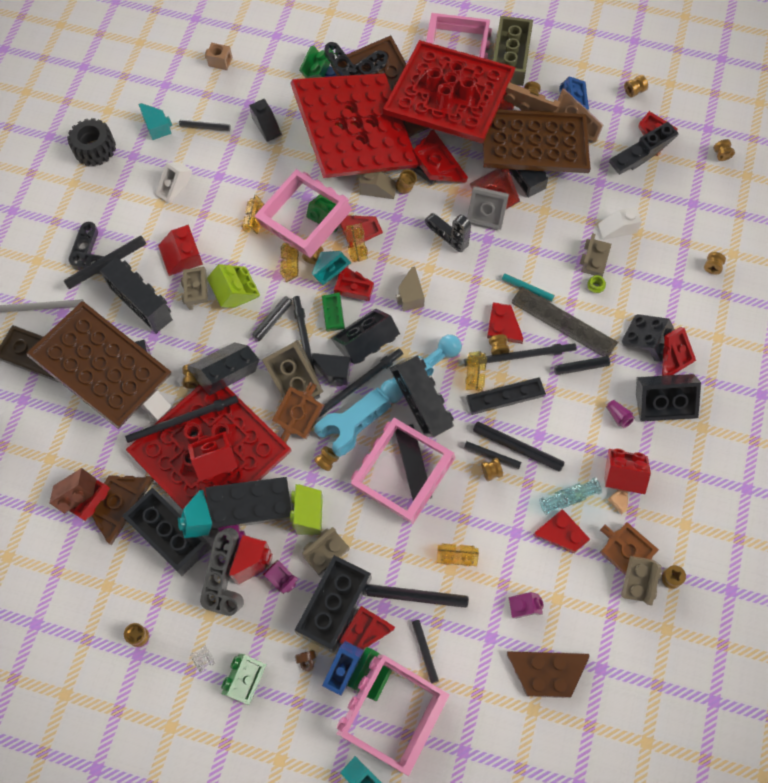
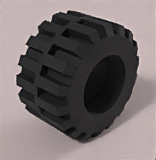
M91 118V120L84 119L83 122L79 121L77 125L72 126V130L68 132L67 140L75 158L81 164L84 163L86 166L90 164L92 166H96V164L102 165L104 161H109V157H113L116 143L105 122L103 123L102 120L98 119L96 121L95 118Z

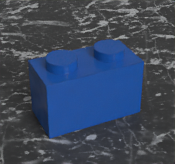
M345 641L340 646L322 686L342 696L364 650Z

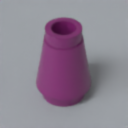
M615 400L610 401L606 406L617 425L622 426V428L628 427L635 419L633 412Z

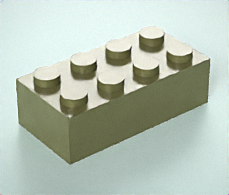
M500 16L493 61L516 67L510 83L523 86L533 20Z

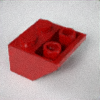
M619 448L608 449L604 477L605 487L645 495L651 476L648 456L640 452H625Z

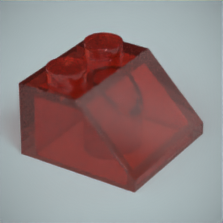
M495 169L470 183L472 190L475 186L509 194L506 209L520 202L509 169Z

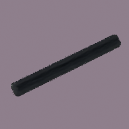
M138 236L66 278L64 280L65 285L68 289L75 287L100 272L103 267L116 257L121 260L146 245L145 239L142 236Z
M479 421L474 425L473 431L554 470L560 472L565 464L563 460Z
M372 584L367 586L366 591L367 596L455 607L466 608L469 603L468 596Z

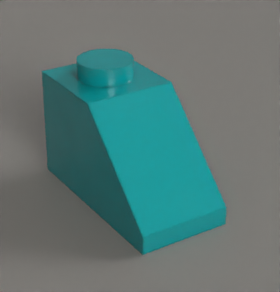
M143 103L138 104L152 140L172 134L170 130L172 126L169 116L165 117L163 110Z
M203 490L198 491L183 509L181 518L178 519L179 530L183 531L184 538L209 535L212 521Z
M356 756L340 772L349 783H382Z

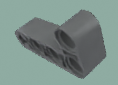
M233 528L222 530L214 538L200 597V603L204 609L226 616L234 615L244 605V599L239 593L227 590L229 573L239 539L238 532ZM219 554L225 557V563L219 560ZM214 574L220 577V583L215 581ZM209 594L215 597L216 602L210 600ZM229 600L235 603V608L229 605Z

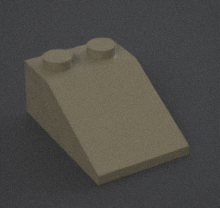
M298 340L262 359L283 399L290 386L305 392L309 382L317 385L312 394L313 397L324 392Z

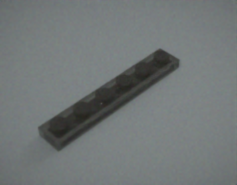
M521 287L512 299L513 305L603 357L610 356L618 344L616 340L524 287Z

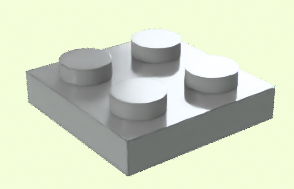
M474 186L467 215L470 223L501 230L509 194Z

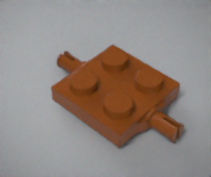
M309 382L305 392L290 386L272 421L284 429L280 438L285 443L291 434H297L307 439L325 406L312 396L317 386L312 382Z
M628 522L615 532L606 524L600 529L609 538L600 553L624 575L627 572L630 556L652 559L659 550Z

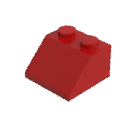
M189 224L171 230L158 245L169 276L203 265Z
M226 431L188 445L191 463L199 482L211 480L221 473H230L238 467Z
M242 535L229 573L235 584H241L265 571L267 565L271 564L273 554L267 542Z

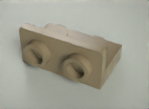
M592 233L591 239H586L584 246L587 252L582 254L580 264L583 265L581 272L603 277L612 244L596 240V234Z
M205 267L183 270V277L181 278V285L184 288V293L181 296L184 305L186 304L189 310H193V305L208 302Z
M334 527L330 530L328 528L319 535L320 538L314 543H308L303 548V558L318 575L327 569L334 555L340 558L350 550V547L337 534Z
M630 556L621 596L625 599L643 601L647 605L652 606L653 601L657 597V584L662 576V566L652 559Z

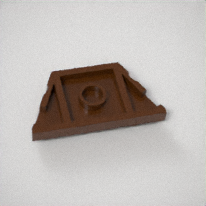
M109 475L105 480L104 484L110 487L106 498L97 505L91 517L108 544L112 545L127 522L122 516L144 496L154 480L152 477Z
M507 651V657L527 697L571 698L590 657L589 654Z

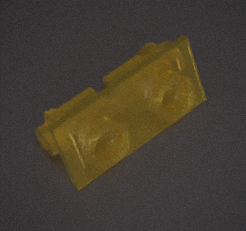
M254 194V198H250L247 201L245 214L249 216H244L241 227L244 232L253 230L258 234L260 223L255 218V215L265 204L256 194Z
M361 223L346 226L344 231L347 243L353 242V245L348 246L350 259H352V262L368 259V249L365 246L364 230Z
M283 243L280 250L281 258L284 260L281 261L280 274L287 283L298 277L299 250L289 246L288 243Z
M481 351L469 352L467 376L465 378L466 390L483 391V388H485V374H480V370L486 371V353H481Z
M442 543L437 548L436 563L477 566L479 548H475L474 545H460V551H456V544Z

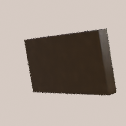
M12 325L0 345V360L60 383L27 356V352L44 336Z

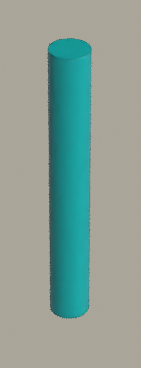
M504 273L502 277L503 281L552 302L555 295Z

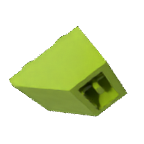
M218 264L207 277L220 307L235 308L260 296L248 269L244 266Z
M296 484L295 491L291 493V502L294 511L290 512L292 528H295L297 535H320L322 532V491Z

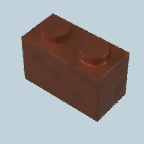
M80 468L53 486L49 504L62 513H67L93 496L96 478L83 468Z

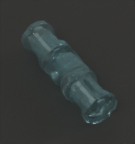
M594 477L591 481L583 484L578 483L557 491L555 495L545 499L542 497L539 499L545 515H548L550 511L558 508L564 509L570 505L582 502L594 494L599 495L602 493L599 481Z

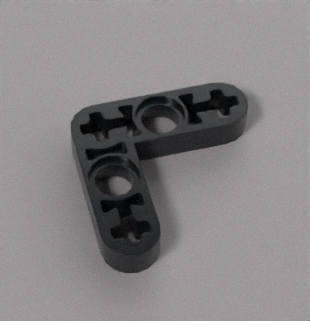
M329 42L324 48L325 57L340 76L375 74L386 66L388 60L387 54L382 50H378L354 65L337 43ZM329 49H331V50H334V49H335V55H334L333 52H330V53H329ZM377 57H378L379 59L383 58V61H382V62H381L380 60L377 61ZM339 61H345L347 63V66L341 68L338 66L337 63ZM368 65L371 70L364 72L361 67Z
M431 213L425 218L426 225L457 251L463 252L469 246L471 223L464 215L460 214L452 222V227L435 213Z
M84 222L77 234L69 256V263L75 270L80 271L89 266L93 261L104 257L91 254L98 236V229L93 222ZM88 243L86 248H79L80 244Z

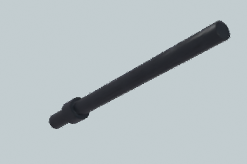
M294 296L295 310L293 312L295 319H297L302 347L315 372L304 320L306 317L305 311L302 308L300 296ZM320 394L315 396L314 398L319 399Z
M559 343L553 344L551 347L464 359V366L553 354L554 356L561 355L562 352L576 351L577 347L576 343L565 345Z
M399 348L391 355L382 358L379 364L325 403L318 418L383 369H388L392 366L393 362L403 355L402 350Z
M237 395L224 400L218 399L208 406L126 435V441L130 443L208 413L225 410V407L239 402Z

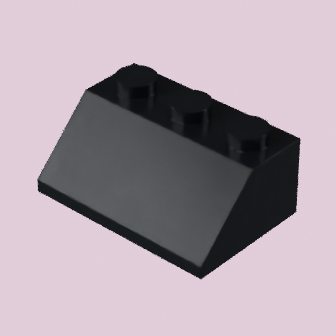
M374 309L331 339L345 357H350L351 363L355 365L363 362L365 357L371 353L378 352L386 343L393 342L400 335V332L391 315Z
M234 342L188 365L187 368L210 396L256 372L259 358L248 345Z
M695 374L637 377L636 400L640 421L699 418L700 380Z

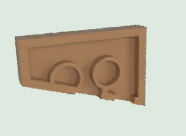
M510 82L503 98L521 111L554 112L560 104V101L554 100L552 102L545 99L546 96L533 95L528 89Z
M562 89L558 98L560 104L554 112L586 114L588 139L596 142L604 125L570 93Z

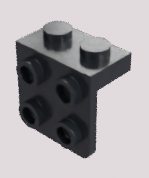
M637 314L622 339V344L628 347L649 350L654 361L661 362L664 353L665 335L675 329L669 318Z

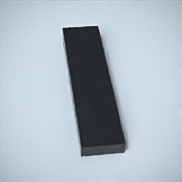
M538 377L467 395L466 398L471 414L474 415L545 397L546 393L541 379Z
M413 424L408 425L411 428L415 429ZM397 429L395 434L412 501H414L428 477L418 440Z

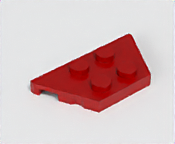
M434 129L413 149L419 166L429 180L467 182L468 176Z

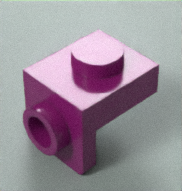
M276 560L263 574L282 594L292 591L296 586L295 582L298 580L279 560Z
M529 592L508 597L512 618L543 615L542 609L544 604L539 594Z

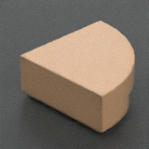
M617 490L608 498V501L621 515L628 506V493L624 490Z

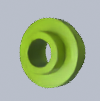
M595 275L588 280L587 287L593 293H601L606 287V282L602 276Z

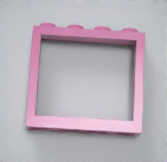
M431 13L426 42L434 44L437 29L483 34L479 57L488 59V53L485 52L490 47V40H487L492 34V28H489L490 20Z
M296 169L258 211L255 218L262 227L311 258L352 209L347 197L338 195L331 187H325L318 179L313 180L308 173H302ZM301 184L306 185L337 204L306 240H303L271 219Z
M393 418L391 422L389 421L385 425L381 438L375 440L371 453L363 458V465L359 471L356 470L353 473L351 485L364 495L411 524H414L455 460V454L398 419ZM397 429L443 455L408 510L403 509L362 483Z
M378 655V657L375 656L369 665L371 670L367 677L364 676L358 686L360 690L357 696H353L347 707L349 711L346 717L343 716L340 719L336 734L399 772L409 776L450 694L387 656ZM383 665L433 695L400 762L393 760L348 733Z

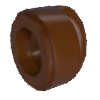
M314 650L294 656L296 664L300 663L304 671L309 672L313 669V659L316 658ZM305 661L309 662V666H306Z

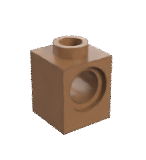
M211 42L209 49H206L205 58L209 67L228 70L233 58L230 46Z

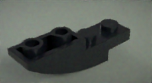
M666 122L640 137L638 143L610 158L609 163L619 175L629 169L634 170L664 149L679 133L669 122Z

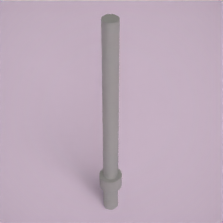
M84 300L0 305V312L76 307Z

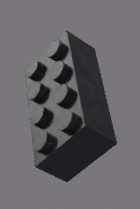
M116 257L100 270L109 288L157 334L173 320L170 315L171 310L166 305L167 301L163 296H157L154 288L149 283L145 284L138 272L133 273L131 266L125 260L122 262Z
M418 355L412 356L389 369L423 434L427 437H436L454 427L452 422L454 418L449 410L446 411L442 395L435 390V381L431 375L428 376L424 360L419 358Z
M287 477L205 487L207 506L212 521L210 530L235 525L246 526L290 520L291 504Z
M153 487L122 516L181 576L212 548L203 536L184 538L183 531L179 530L178 519L181 518V515Z
M334 555L294 630L296 634L334 653L372 579L371 573Z

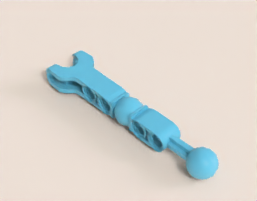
M450 334L443 336L439 340L438 349L423 359L427 367L425 370L428 376L433 374V366L444 357L453 358L461 352L462 343L457 336ZM393 377V379L385 381L380 389L377 387L376 390L368 393L345 412L327 414L315 425L314 432L321 438H325L330 434L340 435L332 446L336 456L341 457L351 451L356 445L357 435L384 414L388 408L392 407L391 403L401 400L403 394L395 378Z

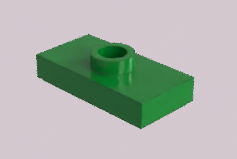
M340 293L322 295L326 331L345 329Z

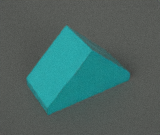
M341 251L320 252L312 275L322 285H325L350 265L351 261Z

